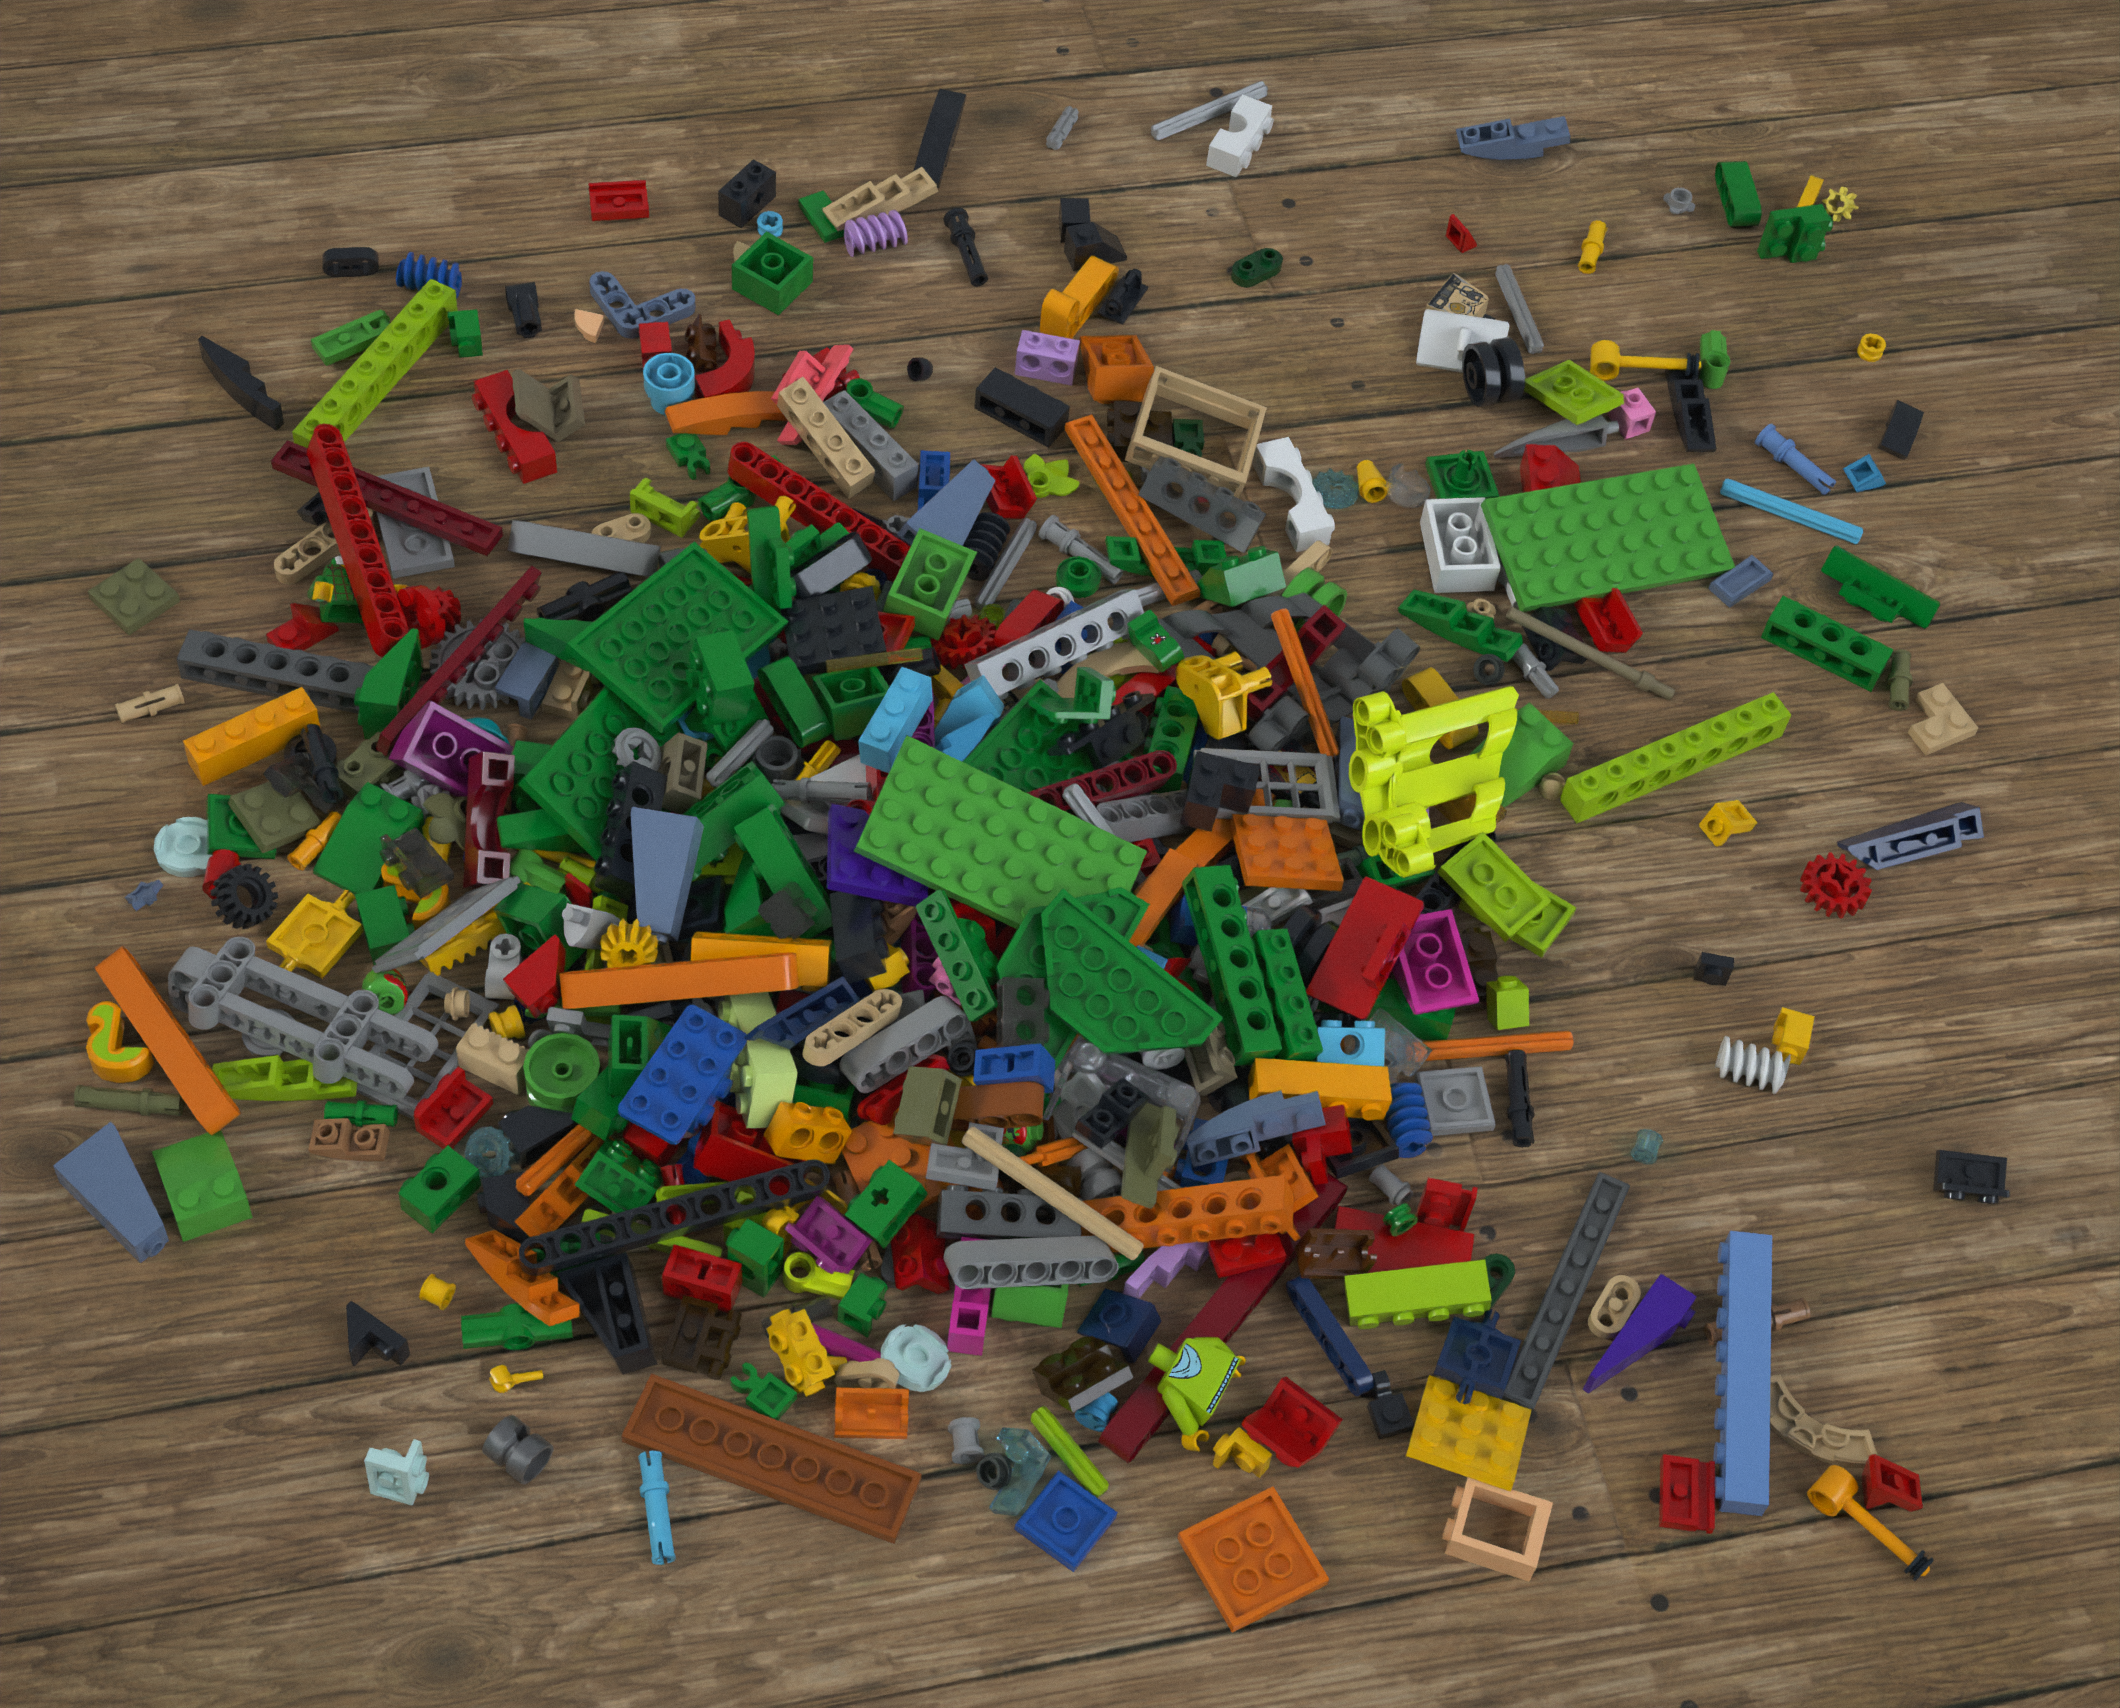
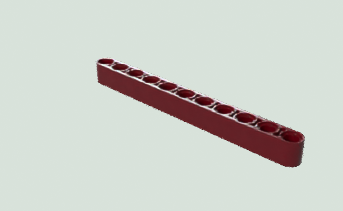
M1328 1172V1183L1314 1185L1312 1175L1309 1177L1319 1197L1293 1213V1223L1301 1238L1309 1228L1319 1229L1348 1190L1346 1184ZM1278 1232L1286 1253L1285 1262L1228 1276L1170 1347V1350L1176 1353L1186 1338L1193 1339L1195 1337H1218L1227 1344L1297 1257L1295 1246L1301 1238L1295 1242L1288 1232L1284 1234ZM1156 1366L1108 1423L1098 1440L1101 1445L1127 1464L1137 1456L1171 1413L1162 1398V1394L1157 1389L1165 1372Z

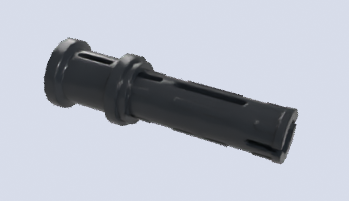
M954 208L943 217L945 226L951 232L950 240L959 249L971 284L973 286L984 285L988 281V275L984 270L974 243L975 231L969 226L968 213L963 208Z

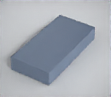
M1751 555L1736 565L1735 568L1712 581L1708 589L1730 608L1771 581L1773 573Z

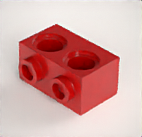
M674 1244L662 1274L663 1294L682 1299L683 1295L716 1303L718 1304V1310L728 1313L729 1310L733 1309L742 1285V1263Z

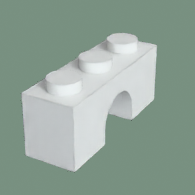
M1242 94L1231 111L1229 130L1226 131L1220 128L1209 145L1206 166L1234 177L1238 176L1242 168L1246 169L1251 161L1252 152L1259 150L1264 133L1269 134L1273 126L1274 119L1271 118L1272 105Z

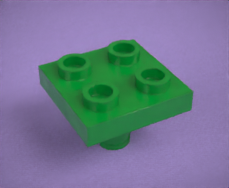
M1467 449L1466 453L1465 450H1462L1457 454L1427 457L1425 466L1437 499L1484 497L1489 499L1499 497L1484 451L1474 452Z

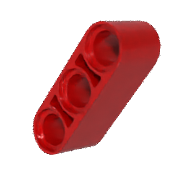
M1032 590L998 627L994 638L995 647L1000 648L1054 622L1064 610V601L1039 590Z

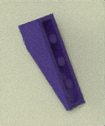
M1660 1274L1589 1375L1583 1390L1589 1394L1671 1338L1679 1326L1685 1330L1696 1313L1691 1307L1697 1296L1663 1274Z

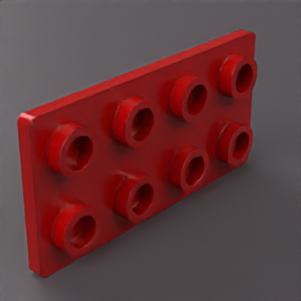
M1365 877L1306 990L1307 995L1365 1021L1424 908L1423 901L1374 879Z

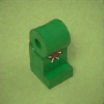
M1151 610L1146 611L1127 623L1131 644L1158 671L1164 672L1184 659L1183 651L1177 641L1172 636H1169V633L1159 624L1157 616Z

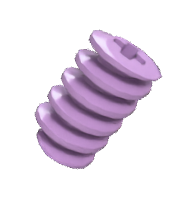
M891 210L888 215L885 212H881L877 217L875 215H868L867 220L859 217L856 223L852 219L845 222L844 239L850 256H854L855 247H857L860 254H864L865 245H868L871 252H875L877 242L882 250L886 249L887 240L890 241L893 247H897V238H900L904 245L908 243L905 224L896 210Z

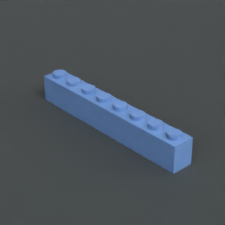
M1730 1231L1725 1242H1720L1718 1248V1263H1723V1275L1718 1277L1717 1295L1723 1296L1722 1308H1718L1716 1318L1717 1329H1722V1341H1718L1716 1346V1362H1721V1374L1716 1376L1715 1395L1721 1396L1720 1408H1716L1714 1427L1716 1430H1720V1442H1716L1714 1447L1715 1464H1719V1477H1715V1499H1719L1718 1511L1762 1516L1769 1506L1772 1235Z

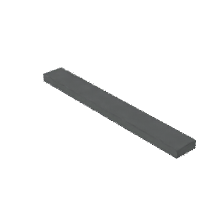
M1600 1171L1598 1172L1513 1365L1502 1400L1531 1409L1532 1414L1630 1188L1629 1184Z

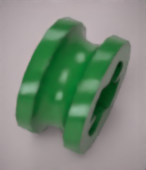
M1408 1203L1393 1208L1383 1218L1384 1224L1391 1226L1390 1233L1392 1236H1398L1407 1232L1418 1221L1415 1214H1410L1411 1207Z

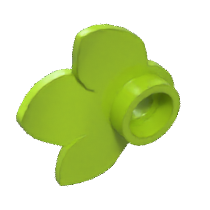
M1033 454L1024 463V472L1037 498H1043L1049 494L1066 496L1073 493L1079 487V481L1068 477L1069 463L1066 459L1045 463L1040 456Z

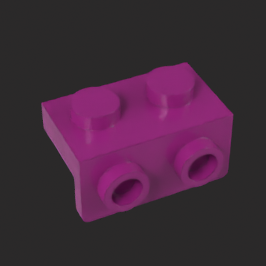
M820 1196L815 1197L796 1224L788 1223L784 1228L792 1235L790 1241L804 1252L810 1250L818 1257L815 1262L830 1274H833L834 1271L848 1274L873 1241V1239Z

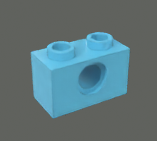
M1321 1020V1027L1316 1026L1323 1052L1312 1062L1384 1067L1385 1028H1375V1021H1355V1027H1342L1341 1020ZM1346 1035H1351L1355 1040V1048L1349 1054H1345L1340 1047L1341 1040Z

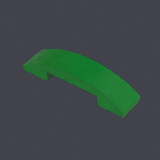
M1106 536L1105 543L1111 565L1134 574L1154 577L1138 551L1136 537ZM1194 540L1191 548L1174 547L1188 571L1198 570L1200 575L1205 574L1209 568L1221 564L1220 560L1227 557L1222 541Z

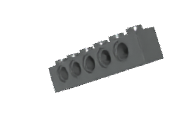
M190 629L177 657L182 679L277 698L303 687L314 705L357 714L359 713V707L355 706L354 703L357 687H362L365 675L374 667L364 662H351L333 656H321L307 653L303 650H291L276 647L269 643L261 644L246 641L239 637L231 638L208 631L200 632Z

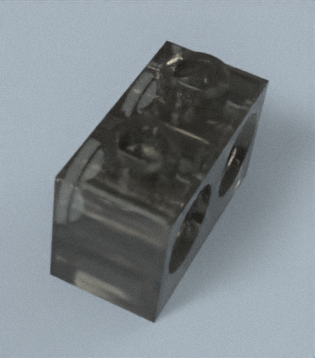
M1003 977L997 982V1048L1039 1043L1044 1047V1043H1048L1050 1028L1049 1023L1044 1022V1009L1049 1007L1050 993L1048 988H1044V978ZM1017 990H1025L1030 994L1031 1004L1029 1006H1024L1018 1002L1016 997ZM1018 1024H1025L1029 1027L1031 1031L1030 1040H1023L1017 1035L1016 1027Z

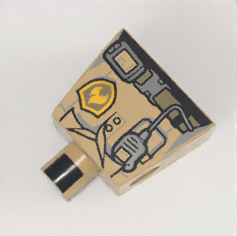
M1455 273L1449 277L1426 306V309L1497 320L1486 314L1489 301L1488 296Z

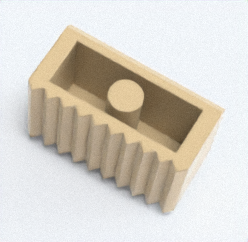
M477 1023L471 1024L456 1046L459 1067L519 1095L525 1087L523 1064L529 1049L525 1050L524 1046L519 1047L518 1043L513 1044L512 1040L507 1041L506 1037L501 1038L500 1034L495 1035V1032H489V1029H483V1026L478 1027Z

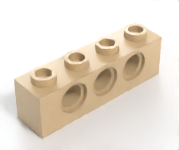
M801 377L779 392L778 408L848 499L873 483L875 469L804 377Z

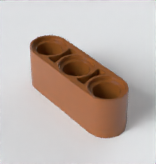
M1035 1082L962 1086L959 1090L951 1130L966 1132L969 1122L1004 1129L1037 1126L1043 1122L1045 1089L1041 1084Z

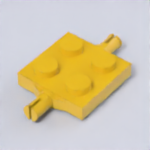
M344 890L334 903L321 901L307 894L266 940L269 949L284 957V961L279 967L290 972L296 967L306 969L323 979L364 931L363 925L349 917L345 912L350 904L356 900L354 894Z

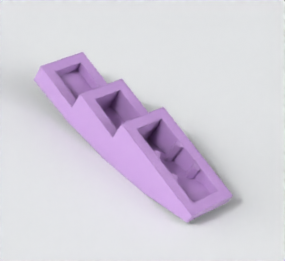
M1207 1242L1176 1244L1170 1247L1161 1246L1125 1282L1123 1294L1139 1299L1153 1281L1166 1288L1185 1264L1198 1271L1210 1256Z

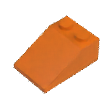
M1137 335L1080 336V348L1088 390L1093 400L1102 404H1111L1116 400L1142 402L1147 385L1154 372V366Z

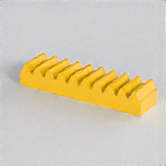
M499 903L425 959L419 961L431 973L433 972L436 976L441 975L442 966L450 970L453 966V960L457 959L460 963H463L466 953H469L472 957L475 956L476 947L480 946L483 950H486L489 940H493L502 933L507 934L493 910Z

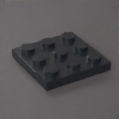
M872 586L793 600L791 608L780 609L781 615L788 621L784 631L789 657L793 660L801 675L888 659Z

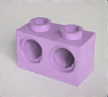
M1022 330L1017 348L1015 375L1072 386L1078 362L1080 340Z

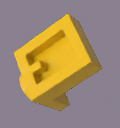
M1739 800L1715 803L1699 823V827L1712 843L1719 847L1726 842L1731 834L1750 832L1758 822Z
M1238 1427L1231 1436L1225 1433L1217 1441L1213 1448V1451L1216 1453L1212 1465L1219 1469L1232 1455L1236 1464L1247 1473L1252 1472L1260 1478L1269 1468L1272 1453L1261 1444L1253 1441L1244 1430Z

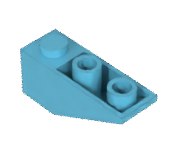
M984 675L956 691L934 729L935 747L945 735L991 712L995 718L989 728L1001 720L1000 716L1004 709V704Z

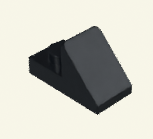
M353 1301L346 1305L348 1343L352 1366H355L371 1348L383 1360L389 1361L392 1359L401 1366L410 1356L407 1339Z

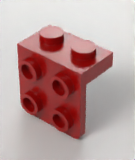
M1285 1376L1279 1381L1264 1406L1245 1417L1241 1425L1247 1430V1435L1258 1444H1265L1276 1452V1457L1283 1464L1289 1467L1300 1468L1322 1453L1343 1419Z

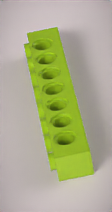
M430 279L292 431L294 443L308 448L315 427L323 423L335 426L342 434L345 442L448 327L447 312L458 311L456 290Z
M1772 692L1567 778L1560 802L1576 824L1782 737L1791 713L1777 695Z

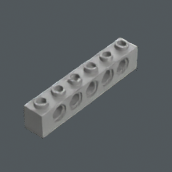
M1122 589L964 665L971 682L984 675L1000 700H1003L1009 696L1008 691L1016 687L1018 690L1030 687L1036 683L1034 679L1041 675L1049 677L1062 671L1061 666L1068 662L1070 664L1079 663L1088 658L1087 653L1095 649L1097 652L1114 646L1113 640L1120 637L1122 639L1130 638L1127 623L1142 615L1144 610L1135 589ZM1109 615H1111L1113 618V626L1111 629L1109 628L1107 623ZM1084 627L1086 628L1088 634L1087 639L1085 641L1082 639L1081 632ZM1057 640L1061 642V651L1059 654L1055 650V643ZM1031 652L1035 655V663L1032 667L1028 660ZM1004 665L1009 669V675L1006 680L1002 676Z

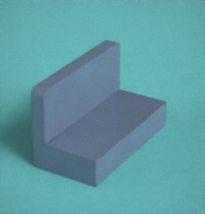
M523 643L496 684V692L518 700L520 716L531 720L540 707L559 667L558 657L534 645Z

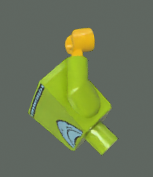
M1218 1337L1186 1338L1176 1353L1158 1343L1148 1359L1149 1363L1165 1372L1157 1389L1162 1394L1165 1404L1183 1433L1181 1442L1186 1450L1199 1452L1200 1448L1196 1440L1208 1441V1432L1199 1430V1425L1203 1426L1212 1416L1231 1378L1241 1377V1373L1236 1368L1245 1365L1246 1362L1243 1356H1235L1234 1352Z

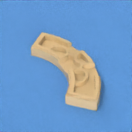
M1131 642L1119 643L1109 649L1100 652L1096 651L1088 655L1086 660L1073 665L1057 682L1059 689L1057 694L1062 698H1074L1077 667H1090L1106 677L1135 672L1159 673V671Z
M1781 1374L1770 1377V1428L1788 1444L1812 1458L1848 1468H1864L1868 1456L1872 1454L1878 1455L1869 1429L1850 1430L1832 1426L1828 1423L1825 1425L1808 1416L1805 1413V1409L1793 1398Z

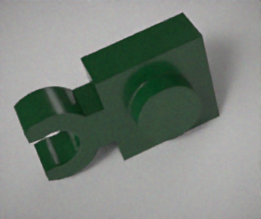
M1173 418V447L1202 457L1201 450H1203L1205 443L1203 420Z

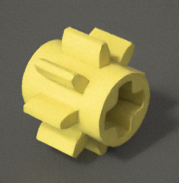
M1841 187L1839 193L1830 189V196L1822 200L1826 204L1828 215L1834 213L1833 221L1839 222L1841 216L1850 220L1852 219L1850 213L1853 209L1859 208L1854 205V199L1857 195L1854 193L1847 195L1848 189L1846 187ZM1837 202H1844L1843 207H1836Z

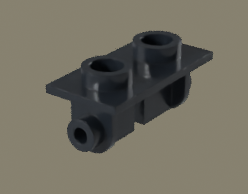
M1138 269L1127 271L1097 314L1123 325L1148 290V286L1142 284L1141 271Z

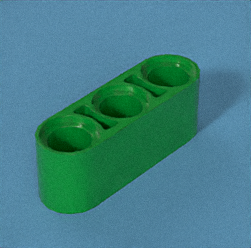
M1746 161L1718 162L1715 168V181L1728 225L1730 227L1758 226L1761 221L1762 210L1748 163Z
M790 657L782 658L758 669V679L764 692L799 748L808 746L831 735V726L827 716Z

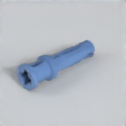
M1767 425L1757 436L1755 445L1758 447L1763 446L1774 455L1773 459L1776 462L1782 463L1784 461L1819 490L1822 495H1826L1830 489L1822 481L1828 486L1834 487L1836 480L1832 479L1795 449V442L1792 439L1787 440L1775 430V425Z

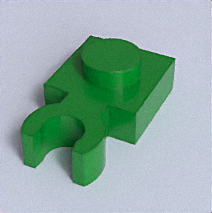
M680 433L666 438L668 451L678 467L687 465V473L692 480L696 479L695 469L697 468L703 469L707 475L711 473L710 461L706 458V449L697 434Z
M747 1362L742 1365V1372L750 1378L747 1381H740L732 1376L730 1379V1385L734 1391L741 1394H749L746 1397V1405L757 1413L779 1420L797 1399V1392L770 1372L761 1379L757 1376L756 1368Z

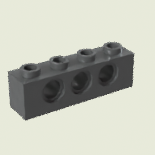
M1160 456L1153 464L1138 494L1142 498L1243 553L1252 543L1266 516V513L1262 512L1255 503L1240 500L1234 496L1231 490L1209 483L1202 474L1187 471L1181 467L1178 461L1169 457L1164 458ZM1175 482L1181 485L1183 492L1175 491L1171 483ZM1198 497L1207 499L1210 507L1202 506L1198 501ZM1224 512L1234 514L1236 521H1229L1225 517Z
M949 1185L947 1190H941L938 1195L936 1238L961 1239V1237L998 1240L1081 1236V1225L1029 1189L1017 1190V1194H1004L1003 1189L997 1187L995 1191L982 1189V1192L968 1191V1187L964 1185ZM966 1206H978L983 1213L982 1219H970L966 1214ZM1001 1208H1013L1017 1213V1221L1013 1223L1005 1221L1001 1216ZM1036 1210H1047L1052 1216V1223L1049 1225L1041 1224L1036 1218Z

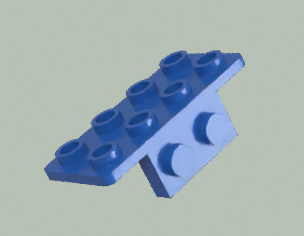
M696 1005L687 1006L620 1102L618 1114L672 1145L678 1144L687 1131L694 1135L700 1125L706 1126L715 1111L713 1105L719 1097L724 1099L733 1085V1080L730 1079L731 1067L747 1043V1040L744 1038L747 1034Z

